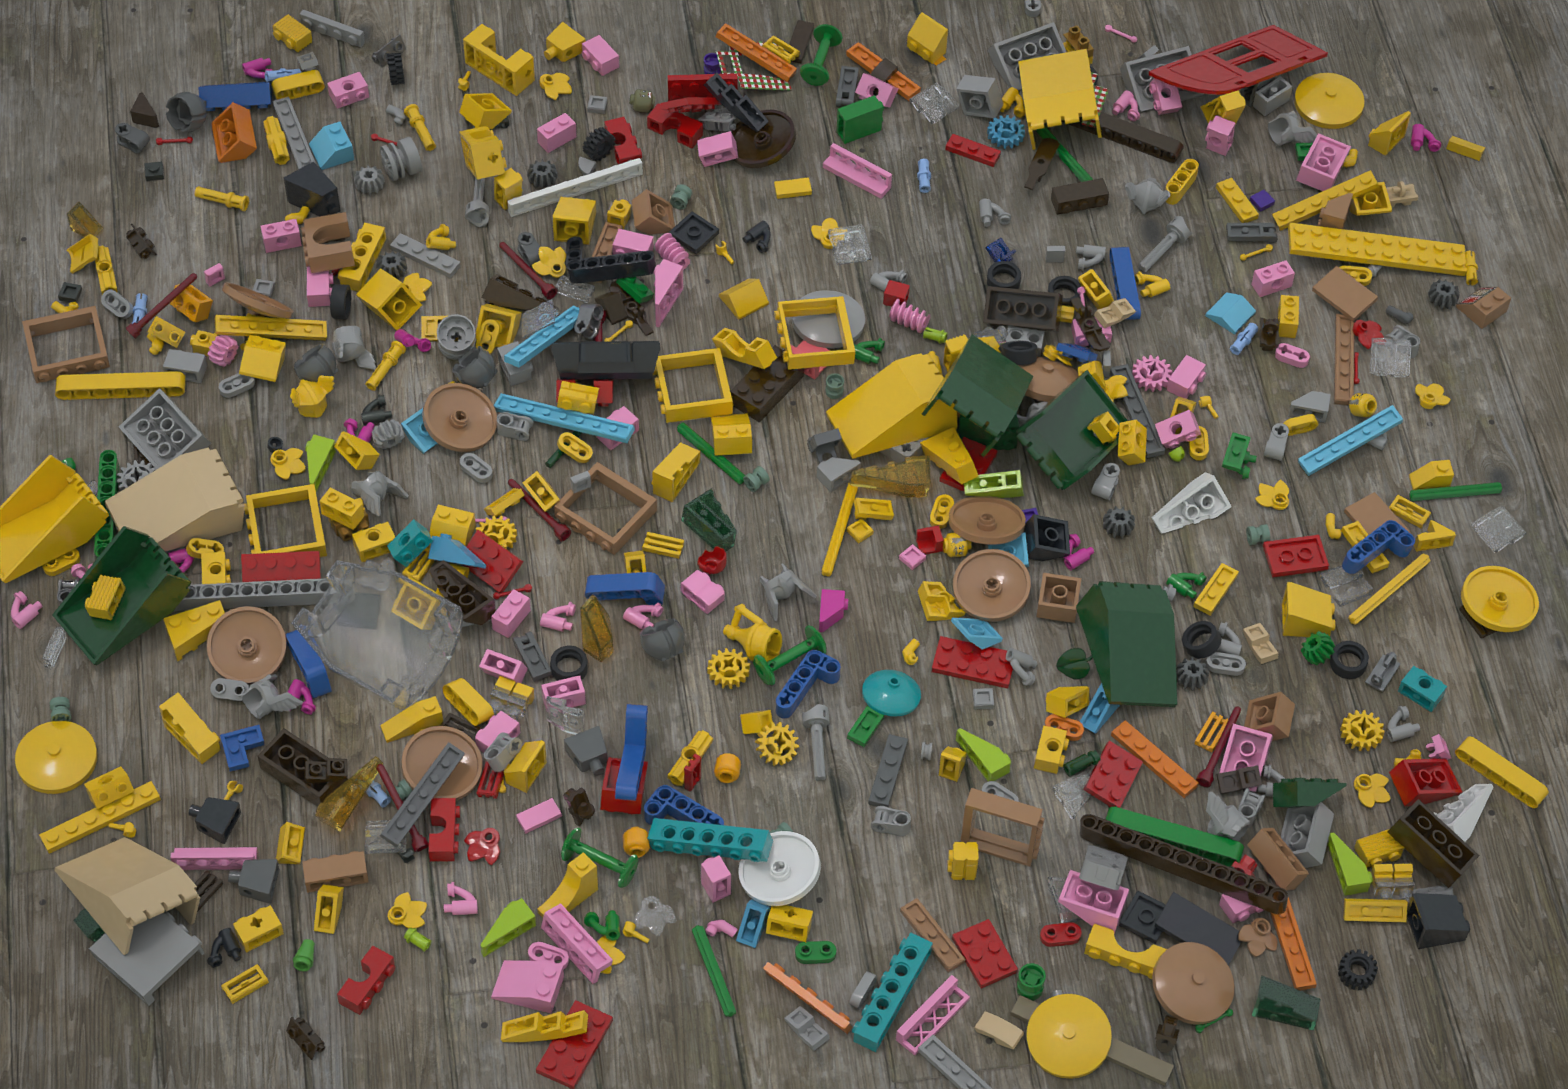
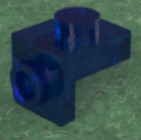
M1001 237L985 247L994 262H1010L1013 260L1012 256L1016 253L1015 249L1009 250Z

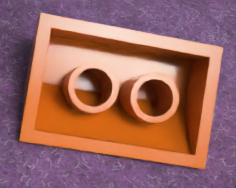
M232 102L211 122L218 162L223 163L246 159L257 149L249 109Z

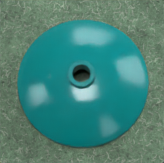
M880 670L870 674L865 679L862 695L867 705L874 711L896 717L907 715L918 707L921 699V690L917 682L903 672Z

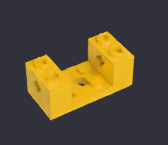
M481 24L463 39L465 63L513 95H519L535 81L533 56L519 49L510 58L505 60L503 56L496 54L495 32L491 28Z
M487 126L459 131L465 164L476 179L505 174L504 168H507L505 157L501 155L503 144L501 140L494 136L493 130H490Z

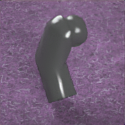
M1391 305L1386 309L1387 314L1403 324H1409L1414 318L1411 312L1405 313Z

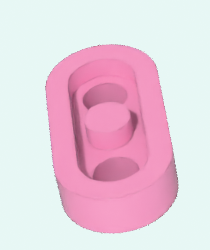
M535 942L528 949L530 961H546L562 965L563 970L568 966V954L561 948L543 942ZM541 953L542 956L537 957L536 954ZM556 960L562 961L561 963H555Z

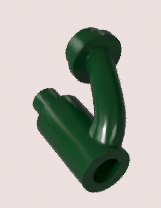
M1089 751L1087 755L1082 754L1063 764L1065 773L1071 777L1091 766V763L1097 765L1101 759L1097 751Z

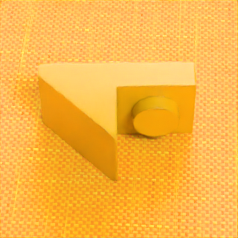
M1430 520L1428 532L1417 535L1414 543L1416 552L1453 546L1456 534L1445 526Z

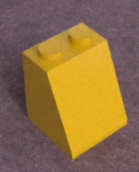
M560 197L553 214L554 241L567 242L571 237H580L583 244L589 245L596 216V201Z
M381 268L356 294L365 306L396 331L422 306L401 281Z
M1287 582L1282 600L1283 636L1310 637L1311 633L1316 634L1318 631L1330 636L1331 631H1335V619H1332L1335 605L1331 603V595Z

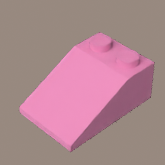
M1318 133L1301 165L1296 181L1320 191L1332 188L1351 146Z
M663 259L654 270L656 327H660L683 291V266Z
M1233 724L1219 773L1258 765L1261 777L1272 743V734ZM1258 786L1249 789L1252 792H1256Z
M1070 870L1058 902L1091 926L1095 923L1114 930L1115 934L1126 904L1129 889L1120 886L1119 890H1113L1081 880L1079 872Z
M504 960L491 999L552 1014L564 979L563 966L546 961Z

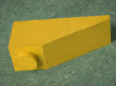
M436 696L414 703L380 725L386 742L418 733L420 729L440 726L443 722L442 710Z

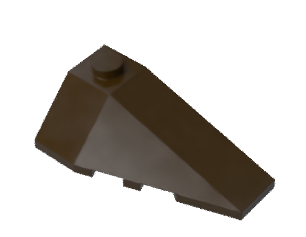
M499 274L490 278L481 297L485 299L487 304L547 313H556L559 309L541 297H532V292L527 289H518L517 283Z
M444 560L429 569L431 577L452 613L466 623L483 625L491 619V616L496 611L494 598Z

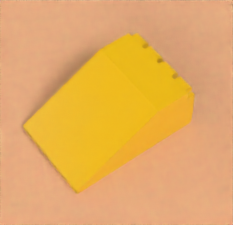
M1087 49L1018 61L1032 150L1036 149L1033 130L1044 128V123H1047L1048 127L1062 125L1061 120H1065V124L1079 122V117H1082L1083 121L1095 119L1098 138L1102 137Z
M922 353L895 360L826 411V415L834 429L839 428L841 441L852 459L935 436L953 427L955 430L957 429V411L953 409L954 403L948 406L938 399L925 416L922 415L923 410L944 379L930 355H922Z
M49 455L0 506V579L4 583H8L87 543L106 523L105 519L109 516V513L101 505L81 476L74 469L52 455Z

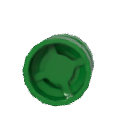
M1030 963L1020 969L1016 986L1019 996L1021 995L1032 1001L1040 998L1046 978L1045 971L1041 966Z

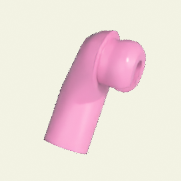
M716 920L709 922L705 931L709 936H714L716 932L723 931L730 937H733L738 929L725 920Z

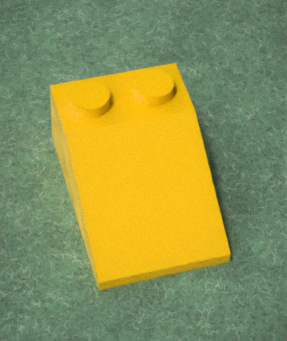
M748 413L711 417L715 456L752 453V432Z

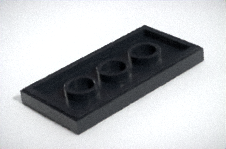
M1175 892L1170 896L1154 927L1181 943L1194 942L1213 949L1225 960L1228 966L1242 942L1238 939L1239 930Z

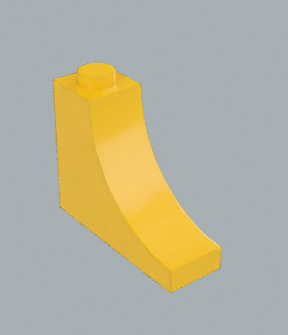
M584 852L567 864L566 874L559 887L546 902L537 908L542 918L546 911L559 904H562L570 912L598 890L597 865Z

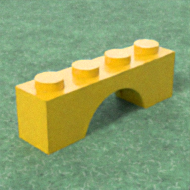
M727 328L722 329L712 338L716 348H720L722 356L765 369L777 358L769 341L757 337L748 344L736 331Z
M1094 923L1084 954L1093 959L1104 960L1113 966H1121L1132 973L1146 975L1152 979L1155 964L1167 949L1153 944L1149 949L1142 952L1127 951L1117 943L1114 937V930Z

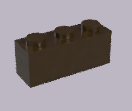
M1103 178L1052 187L1051 201L1057 215L1108 205L1109 191Z

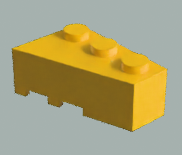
M1238 90L1219 96L1200 108L1208 123L1213 121L1217 115L1235 122L1236 125L1246 106V102Z
M954 427L920 442L925 457L928 460H932L937 467L944 469L949 476L960 484L979 477L974 463Z
M680 442L652 471L651 485H653V494L673 502L699 465L700 451Z
M220 600L163 619L177 662L183 659L182 656L189 651L198 649V646L208 639L213 624L219 617L225 614Z
M179 692L159 706L164 727L201 764L221 751L220 739L217 734L209 730L205 722L199 718Z

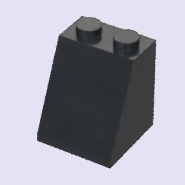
M315 162L283 177L287 201L290 204L299 208L306 206L310 209V213L319 217L337 214L341 211L337 187Z
M1412 894L1407 908V920L1418 949L1466 940L1470 932V924L1464 918L1463 905L1461 902H1458L1456 895Z

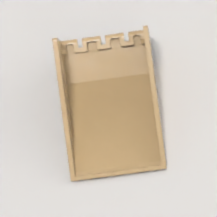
M209 447L178 456L105 501V505L118 531L123 526L146 533L153 537L165 552L187 546L193 538L209 540L241 531L245 507L242 503L243 499L226 466L222 462L216 449L210 450Z
M126 837L55 867V872L123 955L129 952L134 930L133 926L146 921L147 918L151 919L164 913L165 910L168 911L176 907L190 925L195 922L200 896L196 892L197 886L176 863Z

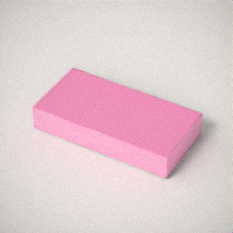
M553 798L516 815L525 834L562 817V813Z

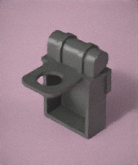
M839 428L813 435V437L807 440L808 449L811 453L816 452L819 464L823 461L822 455L824 453H830L833 458H837L834 446H837L842 439Z

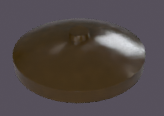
M761 110L769 122L758 132H755L742 121H739L736 124V129L731 132L736 141L738 158L733 160L743 167L762 168L772 165L786 156L796 140L795 125L787 114L778 110Z

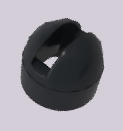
M271 437L268 440L267 448L271 453L282 449L283 441L279 437Z

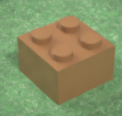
M1043 573L1036 617L1075 623L1076 605L1078 604L1082 578Z

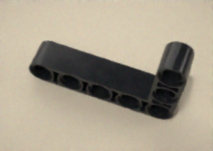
M571 237L566 243V268L569 281L573 284L651 275L656 267L652 251L586 258L582 238Z

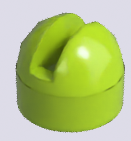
M1182 446L1168 453L1171 459L1176 462L1182 460L1185 456Z

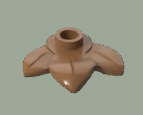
M1257 918L1251 924L1244 925L1240 929L1238 939L1248 942V950L1254 957L1260 956L1266 948L1276 951L1277 938L1271 932V925L1266 919Z

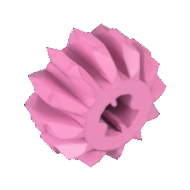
M228 335L216 336L215 341H212V345L209 347V360L223 367L227 364L230 365L231 360H234L237 354L236 350L239 347L237 341Z

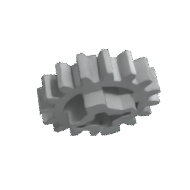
M134 460L133 465L127 463V468L121 467L122 473L117 474V484L120 492L154 472L156 468H152L151 463L145 465L144 460L140 464L136 460Z

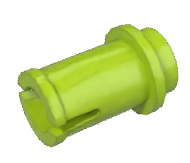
M929 327L925 328L923 338L938 341L939 344L945 343L948 337V333L945 330L939 331Z
M409 928L404 935L407 943H413L424 952L430 947L432 940L418 933L416 928Z

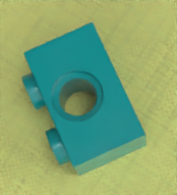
M413 519L387 547L393 558L407 567L433 542V539L427 528Z
M1413 666L1402 679L1398 692L1432 712L1444 697L1447 686L1442 681L1428 675L1424 670Z

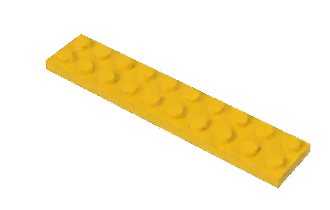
M1289 223L1288 226L1289 254L1466 276L1467 273L1464 254L1465 245L1298 223Z

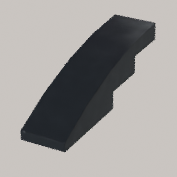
M718 73L714 74L703 84L729 112L755 132H758L769 122L747 95L742 96L732 83L728 86Z

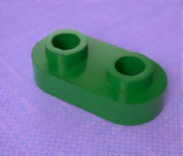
M830 941L801 942L795 948V958L801 964L830 963L836 958L837 949ZM827 948L830 951L824 952L823 949ZM807 949L809 952L804 953L802 950Z

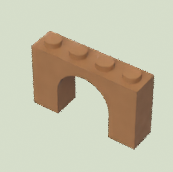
M346 212L303 220L304 227H301L305 262L306 267L310 266L311 273L355 266L350 241L323 244L330 240L351 237Z

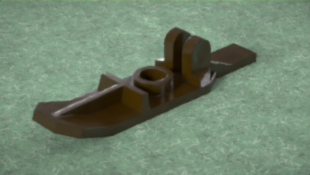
M1044 138L1028 168L1029 178L1024 188L1033 190L1036 182H1040L1042 176L1046 174L1060 146L1057 140L1052 138Z
M616 281L611 282L609 290L619 292L628 319L637 324L645 336L654 333L646 320L644 308L619 286Z
M1079 297L1070 299L1076 311V321L1091 348L1099 352L1109 350L1111 344L1097 323L1091 306L1085 307Z

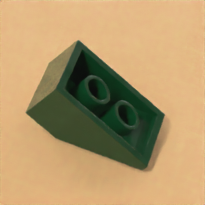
M1017 413L998 442L992 447L993 449L1011 450L1017 448L1018 439L1015 437L1017 435L1015 431L1019 428ZM960 414L958 426L960 439L962 440L963 437H966L986 446L992 437L991 434L985 431L987 426L984 424L980 428L969 420L970 414L966 417Z

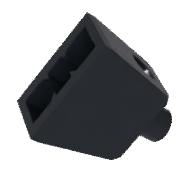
M208 797L202 807L192 804L188 814L196 818L195 823L198 831L225 844L241 815L239 802Z

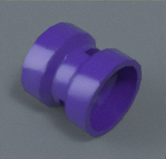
M706 54L704 56V74H720L721 68L717 54Z

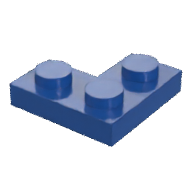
M1058 343L1056 349L1063 352V356L1078 358L1077 361L1083 363L1096 361L1098 354L1090 352L1091 349L1076 344Z
M260 725L220 735L230 772L249 767L245 750L265 745Z

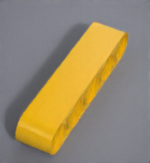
M1467 737L1455 751L1458 759L1531 808H1537L1549 793L1544 784L1474 737Z

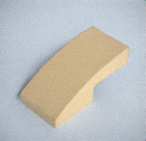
M1123 298L1113 301L1109 307L1097 310L1094 316L1103 328H1107L1125 320L1136 311L1127 299Z
M1261 623L1243 629L1244 636L1260 664L1278 659V652L1269 641V634Z
M986 1011L974 1027L977 1033L994 1038L996 1044L1013 1050L1024 1035V1032L1015 1025Z

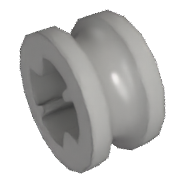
M922 742L920 760L927 758L928 761L931 760L932 743L927 745L925 742Z

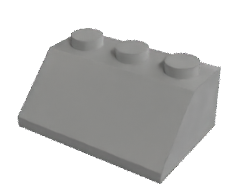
M1322 802L1313 807L1287 809L1280 837L1304 868L1322 865L1334 813Z

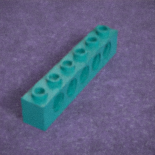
M659 818L653 819L647 837L651 848L658 852L671 851L677 854L689 853L696 856L708 855L712 857L720 855V857L733 860L744 859L752 862H767L773 844L769 830Z
M911 932L907 939L903 938L899 946V954H895L892 957L890 970L883 973L880 980L881 986L874 989L870 1005H865L861 1014L863 1016L861 1021H857L852 1029V1033H854L853 1042L877 1052L930 957L933 947L932 942ZM912 956L914 957V959L909 960L906 957ZM897 973H904L905 975L898 976ZM893 989L896 992L890 993L887 990ZM885 1006L886 1009L881 1010L878 1007ZM869 1023H876L877 1026L872 1027V1026H869L868 1024H869Z

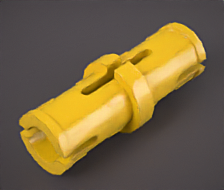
M1469 250L1464 252L1466 259L1465 267L1467 268L1466 283L1473 286L1478 283V265L1475 262V252Z

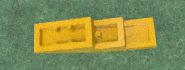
M584 1010L565 1015L560 1011L546 1016H542L537 1012L502 1023L501 1041H544L586 1033L588 1014Z

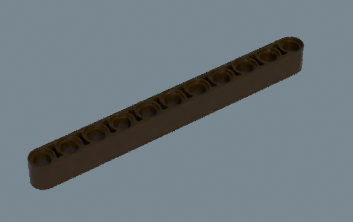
M1086 814L1080 819V836L1086 841L1273 914H1282L1287 909L1288 893L1279 886L1098 816Z

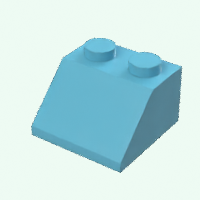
M341 122L324 126L309 143V147L321 170L354 160L353 146Z

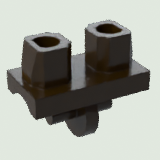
M1260 317V347H1262L1263 351H1273L1274 348L1279 346V319Z
M581 787L576 791L570 788L564 793L563 796L568 803L569 813L572 815L576 825L580 826L584 819H591V816L595 813V808L589 802L585 789Z
M1166 1015L1163 1025L1159 1024L1155 1037L1156 1047L1162 1053L1170 1052L1174 1045H1176L1179 1029H1176L1178 1018Z

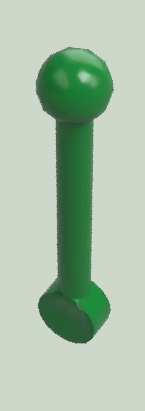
M1228 1008L1218 1019L1207 1024L1196 1025L1195 1031L1202 1033L1204 1028L1226 1016H1232L1233 1010Z

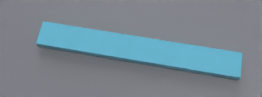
M502 393L494 404L496 412H508L514 415L527 416L533 421L623 443H628L635 431L634 425L573 410H564L556 406Z

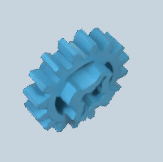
M1000 115L999 119L993 118V122H989L987 129L988 139H992V144L997 143V147L1003 145L1004 149L1007 146L1013 148L1014 144L1019 146V142H1023L1025 137V125L1021 124V120L1015 121V116L1011 119L1009 115H1006V118Z

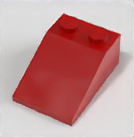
M608 757L602 786L600 810L624 812L631 815L641 814L648 762L644 761L636 801L615 799L616 782L621 759Z
M1447 758L1403 759L1389 772L1404 806H1412L1418 799L1425 805L1463 793Z

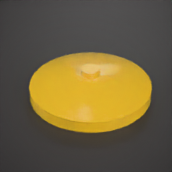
M1318 73L1305 78L1298 85L1294 103L1300 116L1307 122L1321 128L1339 129L1353 124L1360 118L1364 108V95L1356 83L1342 75Z
M1485 566L1478 568L1467 576L1461 589L1462 603L1469 615L1481 625L1495 631L1515 632L1522 630L1532 623L1539 609V599L1531 583L1519 573L1505 567Z
M51 721L35 727L23 737L15 753V764L21 780L28 787L41 793L59 794L77 788L90 777L97 763V748L91 734L82 726L69 721Z
M1061 994L1051 997L1035 1009L1028 1022L1027 1045L1032 1058L1044 1071L1056 1077L1073 1079L1086 1076L1095 1071L1104 1062L1110 1050L1112 1035L1109 1020L1104 1011L1095 1002L1086 997L1076 994Z

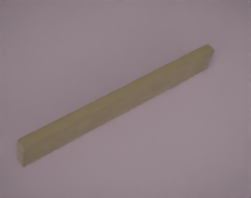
M1020 995L1011 1011V1016L1028 1023L1031 1015L1040 1004ZM1113 1037L1111 1039L1110 1050L1106 1057L1107 1060L1159 1084L1166 1085L1174 1065Z

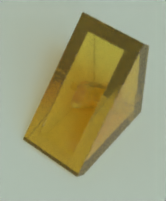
M80 201L67 213L71 231L83 237L89 234L96 237L103 229L101 224Z

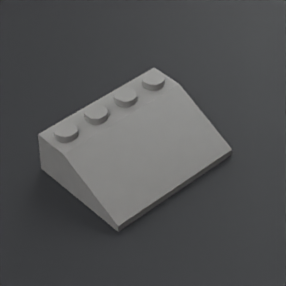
M1053 22L995 43L988 49L995 68L1009 88L1014 87L1017 90H1021L1022 85L1018 61L1065 53L1066 49Z
M1189 46L1125 62L1120 67L1124 84L1127 90L1134 95L1139 112L1154 109V96L1149 90V84L1153 77L1149 76V71L1191 56ZM1178 88L1181 101L1204 95V93ZM1161 92L1164 98H1168L1165 92Z
M160 388L119 426L122 432L156 469L182 454L201 450L212 444Z

